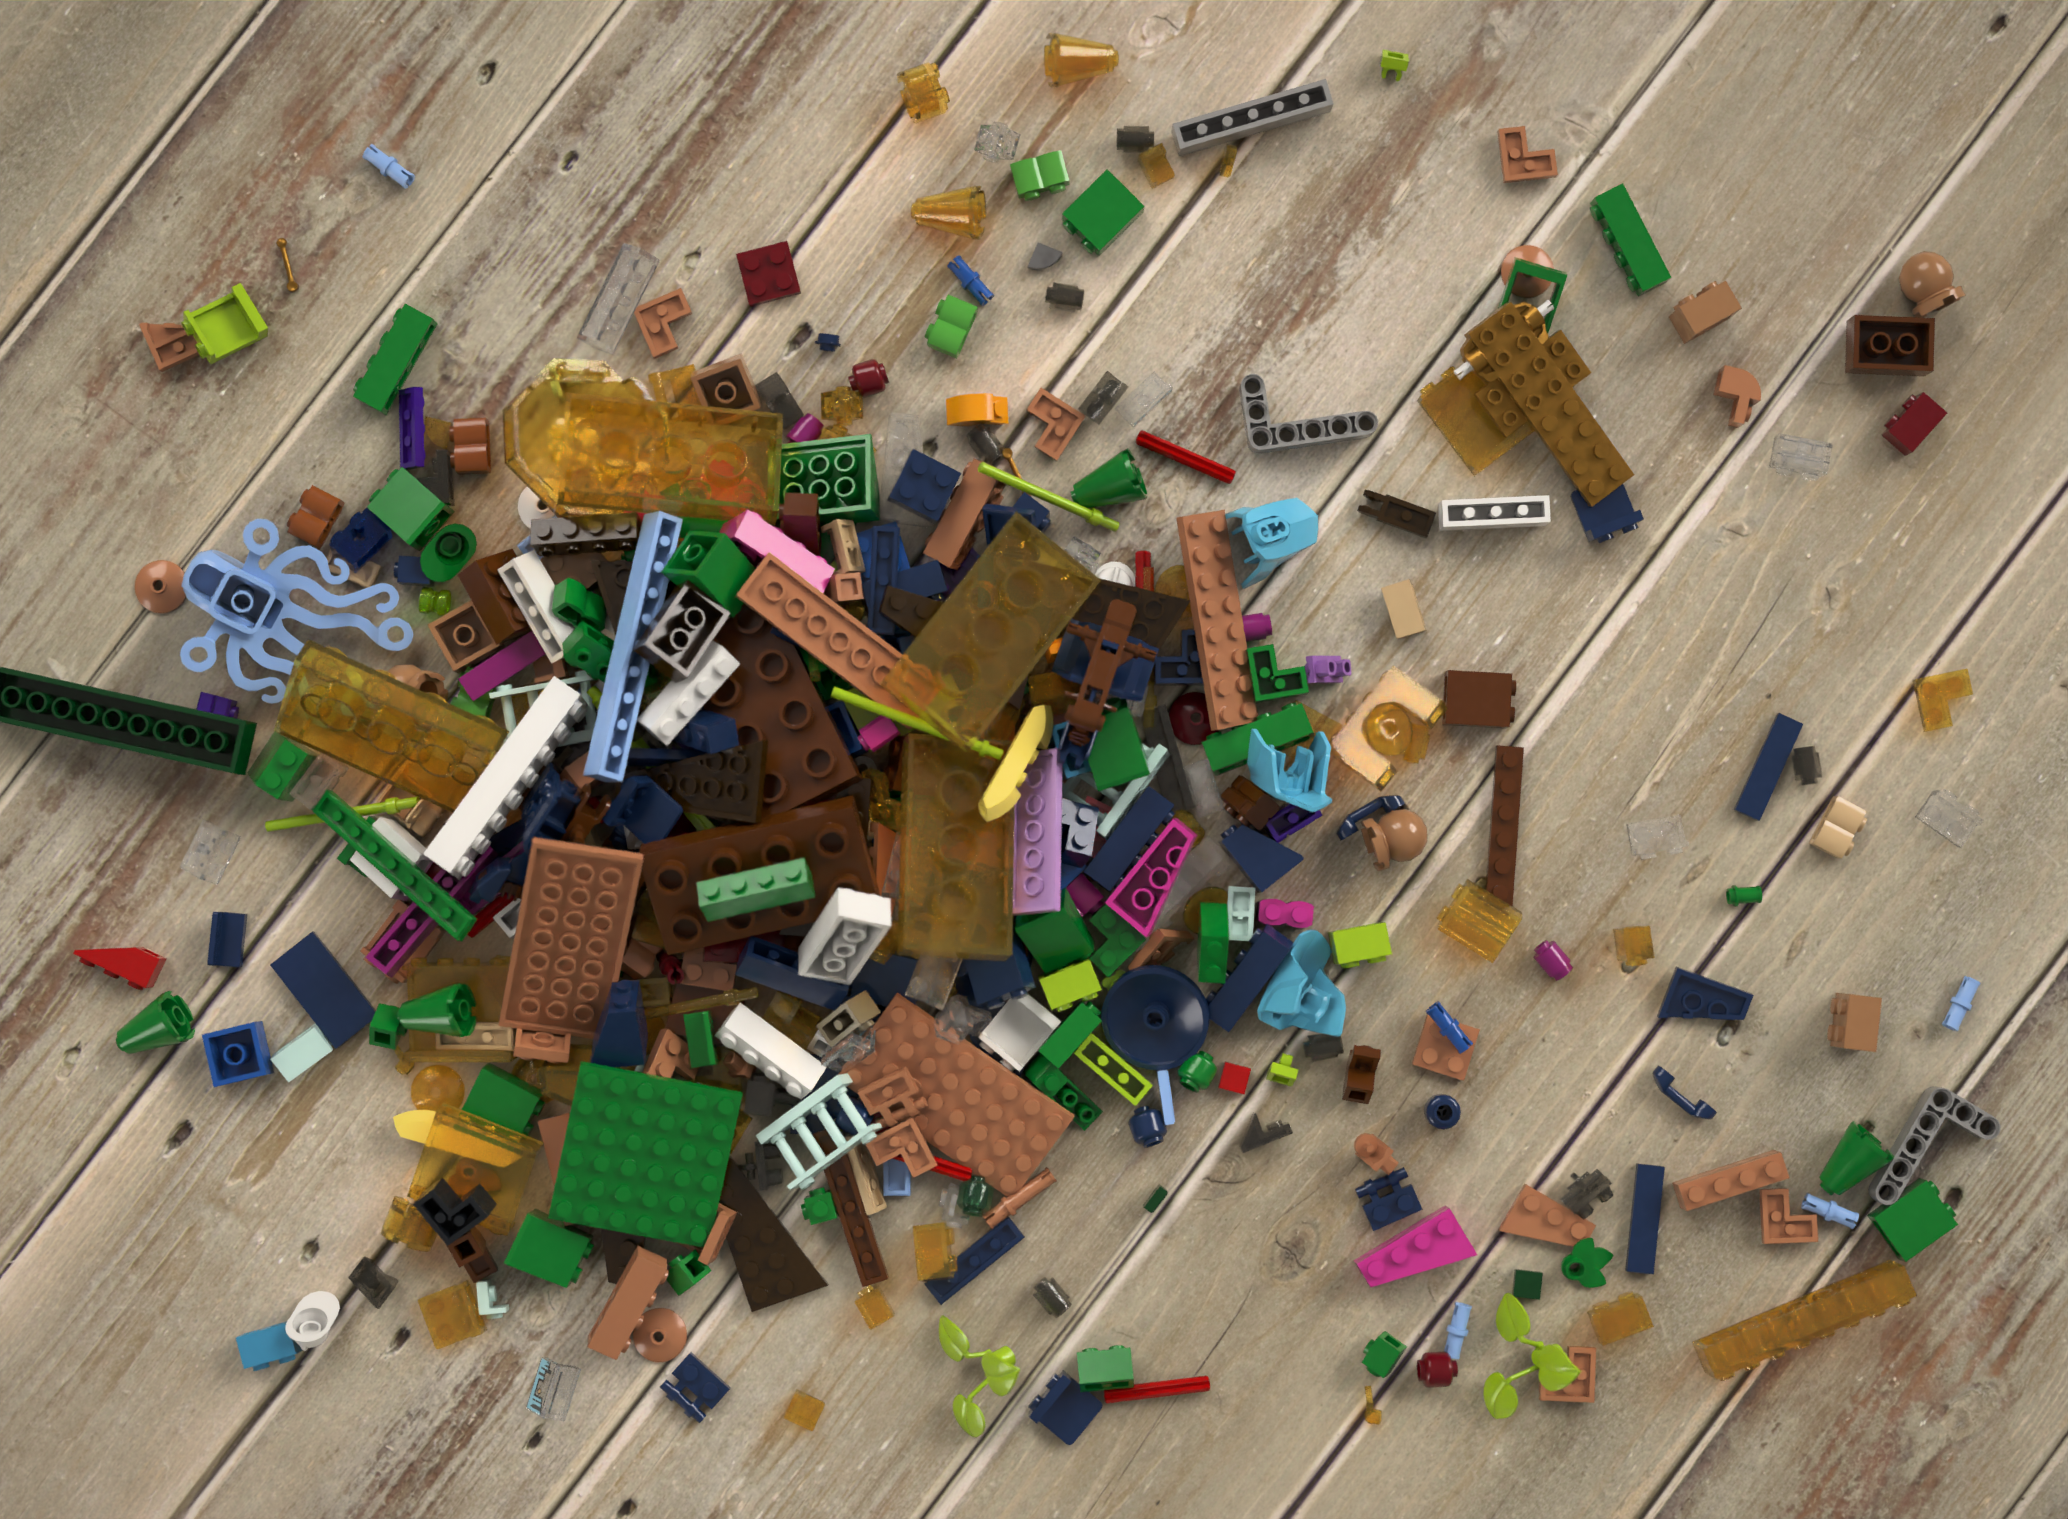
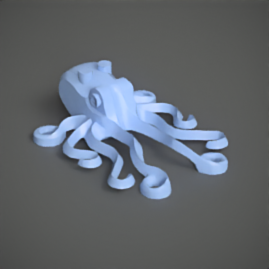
M261 518L249 522L243 531V541L248 550H250L245 564L213 549L197 553L184 573L182 588L187 599L211 614L215 621L205 636L193 637L182 646L180 657L187 669L194 672H203L211 668L217 658L216 640L222 634H229L226 664L228 674L236 686L247 691H258L271 685L277 688L275 696L264 694L261 698L264 702L270 704L279 703L286 696L285 685L276 677L250 680L243 676L239 664V650L243 648L261 666L286 673L294 678L298 684L308 720L316 727L325 728L331 726L337 717L336 706L333 702L326 701L324 707L328 711V716L325 719H319L316 716L313 696L305 672L290 660L271 656L264 651V641L268 638H273L292 653L307 661L336 666L348 675L352 685L342 696L341 707L349 718L363 720L374 714L376 710L375 697L356 668L344 657L324 654L306 646L284 628L282 619L291 618L317 629L345 626L358 627L379 646L391 651H400L411 644L413 630L407 621L399 617H390L384 620L380 626L376 627L368 619L356 614L318 615L294 604L289 598V594L293 589H302L326 606L341 608L358 603L381 592H388L390 600L385 604L378 603L376 605V609L379 612L386 613L393 610L399 601L398 591L393 585L379 583L351 594L338 596L329 593L316 581L308 577L282 573V569L293 561L308 557L316 562L326 582L334 585L347 581L350 572L345 561L340 558L334 560V564L340 567L341 574L333 576L330 573L325 555L310 545L296 546L277 556L265 570H262L258 563L260 557L276 548L279 535L278 529L273 522ZM255 529H266L269 532V541L265 544L256 543L253 539ZM394 626L401 627L404 632L403 639L397 642L389 640L387 635L388 630ZM195 647L205 648L208 656L205 660L196 662L190 656L191 650ZM356 696H363L367 700V706L364 710L355 711L351 707V700Z

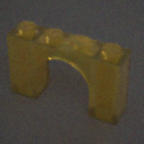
M1393 665L1389 671H1385L1381 675L1379 684L1375 689L1365 695L1362 705L1358 710L1348 716L1345 726L1341 731L1331 737L1329 741L1331 746L1330 754L1381 792L1398 771L1390 761L1369 746L1368 735L1374 721L1384 713L1403 711L1432 729L1448 708L1442 699Z

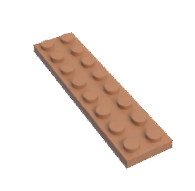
M1225 510L1176 517L1211 731L1257 721L1258 711L1254 701L1248 655L1246 652L1247 644Z
M770 552L735 596L869 700L919 718L943 687V685ZM902 724L903 726H905V727H906L907 729H909V730L912 728V727H910V726H907V725H905V724Z

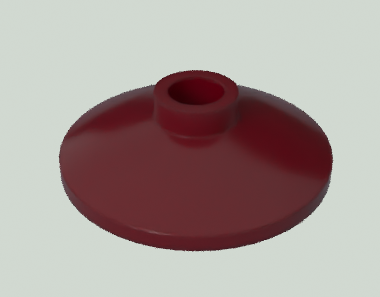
M1186 693L1173 703L1169 712V725L1173 734L1180 741L1189 745H1201L1203 741L1207 740L1206 737L1208 735L1219 732V730L1211 731L1204 693ZM1198 713L1201 716L1200 722H1192L1191 715Z

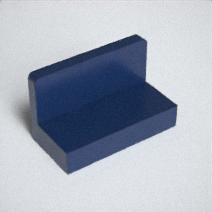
M231 912L212 913L207 965L242 967L248 914Z

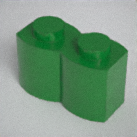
M566 578L555 586L552 612L557 618L572 624L574 628L581 621H584L599 632L605 629L607 609L601 596L587 591L583 584L571 578Z

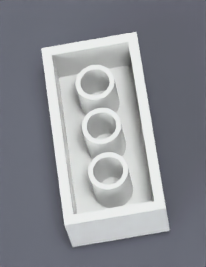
M838 888L798 948L799 975L850 985L891 927L890 899L874 894L869 895L850 889Z

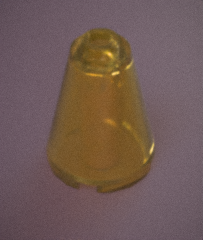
M1049 33L1046 39H1051L1050 45H1045L1044 47L1045 75L1051 76L1052 82H1047L1050 87H1059L1113 72L1115 66H1118V51L1114 50L1110 44L1057 33Z
M971 186L917 198L916 203H912L911 217L915 219L917 225L979 240L982 238L985 227H980L981 220L986 219L984 190H980L981 186Z

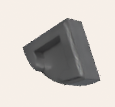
M1038 242L1028 264V269L1041 270L1048 268L1058 262L1062 252Z

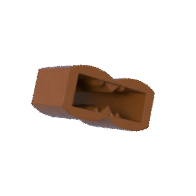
M486 417L454 419L453 426L449 427L450 441L454 442L455 445L454 452L450 453L451 468H455V472L459 475L491 473L489 420Z
M312 485L309 490L306 489L302 493L299 501L301 507L297 513L294 512L287 522V527H289L287 532L321 549L345 502Z

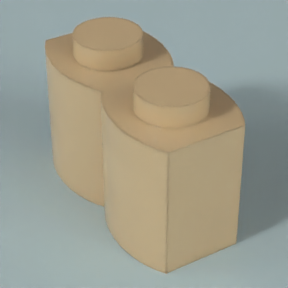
M1833 796L1809 844L1835 858L1842 859L1844 855L1848 856L1855 844L1852 841L1856 831L1861 832L1866 824L1867 818L1864 817L1866 811L1838 796Z

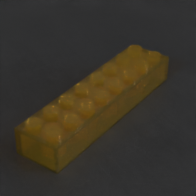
M1887 1260L1697 1339L1692 1344L1704 1372L1715 1380L1725 1381L1734 1377V1372L1744 1368L1747 1371L1757 1368L1762 1360L1767 1358L1775 1360L1783 1357L1786 1350L1805 1348L1811 1344L1810 1340L1818 1337L1820 1339L1829 1338L1836 1334L1835 1330L1845 1327V1329L1853 1328L1861 1323L1860 1320L1863 1318L1882 1316L1886 1313L1885 1309L1906 1306L1911 1303L1910 1299L1917 1295L1905 1266L1892 1260Z

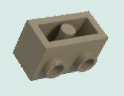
M865 990L843 1003L818 1023L816 1027L830 1048L842 1041L848 1044L860 1036L858 1030L862 1033L873 1026L875 1023L872 1019L881 1012Z

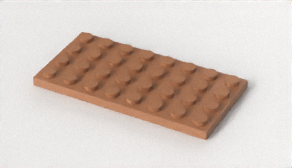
M533 837L498 1026L560 1035L571 1034L574 1037L593 1039L611 984L619 980L643 863V854Z
M899 993L895 994L837 1074L848 1073L853 1083L847 1087L857 1093L860 1088L906 1066L919 1088L918 1093L911 1096L912 1099L917 1100L924 1097L928 1104L927 1107L920 1110L919 1114L913 1116L925 1141L960 1165L971 1168L973 1174L1007 1197L1023 1187L1074 1119V1114ZM875 1030L874 1047L865 1049L866 1042ZM899 1101L891 1105L890 1108L894 1111L904 1105ZM909 1115V1116H907V1117H905V1118H902V1119H900V1120H898V1121H899V1123H901V1122L905 1121L906 1119L910 1118L911 1116Z

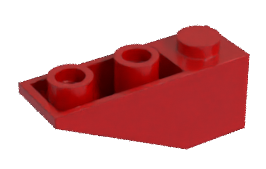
M144 947L74 950L73 954L81 957L79 960L81 963L93 968L95 965L104 968V974L115 979L121 976L129 980L127 983L129 986L138 990L154 987L167 958Z

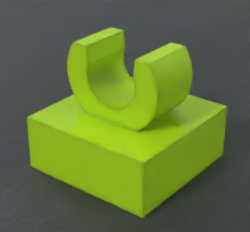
M1383 49L1380 59V67H1383L1381 72L1382 78H1386V73L1389 70H1395L1397 73L1396 81H1400L1402 71H1407L1409 54Z
M1283 1053L1279 1063L1272 1062L1268 1069L1266 1080L1292 1087L1299 1070L1290 1067L1293 1056Z

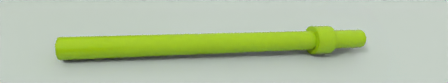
M981 462L978 467V472L1078 515L1091 525H1100L1114 532L1119 528V522L1104 516L1102 511L1095 508L1088 509L984 462Z
M418 796L404 799L394 797L386 799L385 802L352 808L361 816L385 812L390 815L400 813L403 809L414 808L420 799ZM313 813L266 821L265 828L267 832L325 822Z

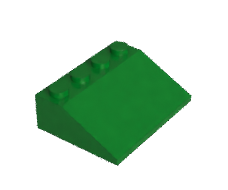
M863 434L769 445L767 452L768 522L772 526L780 528L779 504L784 503L785 493L818 494L821 527L836 519L853 520L854 523L880 520V494L872 435Z

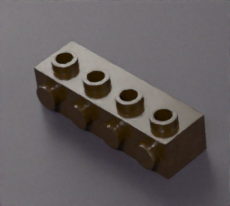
M637 512L531 520L530 545L539 556L545 557L594 552L605 553L608 551L636 550L642 519Z

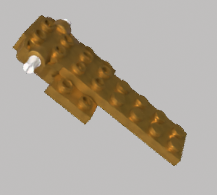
M1546 300L1538 308L1527 302L1515 305L1512 302L1505 303L1464 334L1466 341L1460 348V353L1465 363L1453 372L1461 380L1472 371L1483 381L1485 386L1474 393V396L1504 437L1509 436L1528 421L1589 507H1593L1634 476V473L1572 388L1590 375L1591 371L1562 330L1556 331L1550 337L1548 336L1543 317L1554 310V306L1550 305L1552 303L1549 300Z

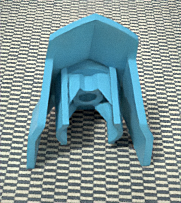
M1298 498L1276 501L1256 508L1242 507L1225 513L1226 519L1232 517L1242 519V524L1237 526L1231 533L1236 535L1244 531L1254 555L1245 559L1244 563H1259L1257 569L1241 583L1243 589L1264 580L1273 569L1317 542L1318 515Z
M1251 729L1247 760L1251 781L1272 797L1311 812L1328 806L1332 803V798L1325 794L1331 746L1325 733L1318 731L1309 749L1297 746L1295 762L1285 772L1286 754L1275 750L1274 745H1266L1258 730Z
M1307 930L1298 935L1291 950L1278 966L1262 996L1257 1009L1259 1020L1279 1030L1295 1026L1320 1034L1341 1036L1346 1012L1345 996L1324 972V967L1332 950L1320 932L1317 930Z

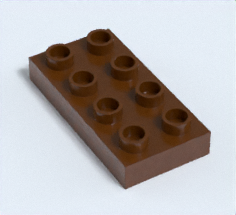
M743 603L741 610L734 618H727L713 639L714 642L723 646L740 665L707 700L703 707L705 710L735 719L739 741L738 746L768 740L762 817L817 804L862 781L863 778L817 684L810 674L799 648L770 633L773 625Z
M854 796L762 816L761 822L757 823L740 821L641 844L639 853L643 854L641 869L667 955L816 922L838 888L850 889L869 895L874 894L880 897L879 887ZM805 858L812 873L814 898L713 921H707L699 907L697 882Z

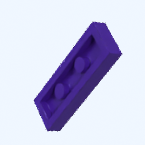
M410 387L399 390L400 468L403 467L406 470L424 467L426 457L424 450L425 425L423 419L425 401L422 387Z

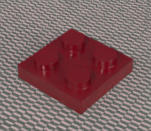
M788 241L736 254L750 307L801 294Z

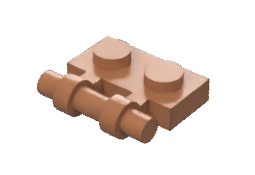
M906 1066L860 1088L857 1092L870 1116L879 1111L881 1112L882 1117L875 1121L880 1123L882 1128L886 1126L892 1127L898 1124V1120L909 1115L913 1117L919 1114L921 1109L928 1106L924 1097L917 1100L912 1099L911 1096L918 1093L919 1088ZM901 1101L904 1106L894 1111L890 1108L891 1105Z

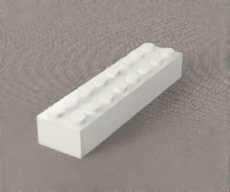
M553 676L424 852L425 856L459 880L462 876L466 877L470 874L475 866V863H473L478 854L482 855L486 852L491 844L489 839L494 832L498 833L502 830L507 822L505 817L511 809L516 810L523 800L522 794L527 787L532 788L539 778L538 772L543 765L547 766L555 757L554 750L559 744L563 745L570 737V729L575 722L579 723L586 715L588 704L581 694Z

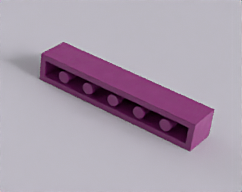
M489 846L484 854H478L473 861L475 866L468 876H462L459 880L442 868L433 880L458 902L476 879V874L488 866L499 854ZM413 902L365 958L385 975L392 978L436 928L438 923Z

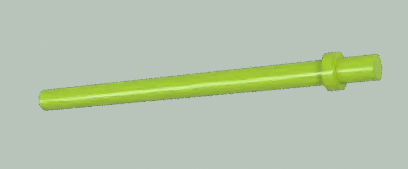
M835 686L832 691L831 697L977 751L982 757L987 755L998 760L1002 757L1004 750L989 745V741L984 740L981 742Z

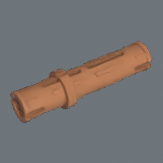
M1046 1167L1045 1170L1024 1184L1020 1190L1007 1198L1005 1196L1002 1197L999 1204L982 1216L990 1228L993 1229L1008 1216L1017 1214L1016 1210L1054 1182H1057V1180Z

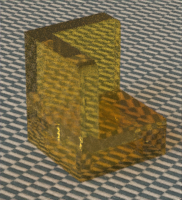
M1162 143L1138 155V163L1152 189L1175 176L1166 158L1167 151Z
M796 1389L784 1419L813 1431L825 1406V1402Z

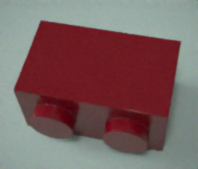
M1925 392L1917 396L1912 394L1902 404L1904 410L1899 416L1894 414L1884 425L1887 429L1882 436L1904 456L1912 453L1947 414Z

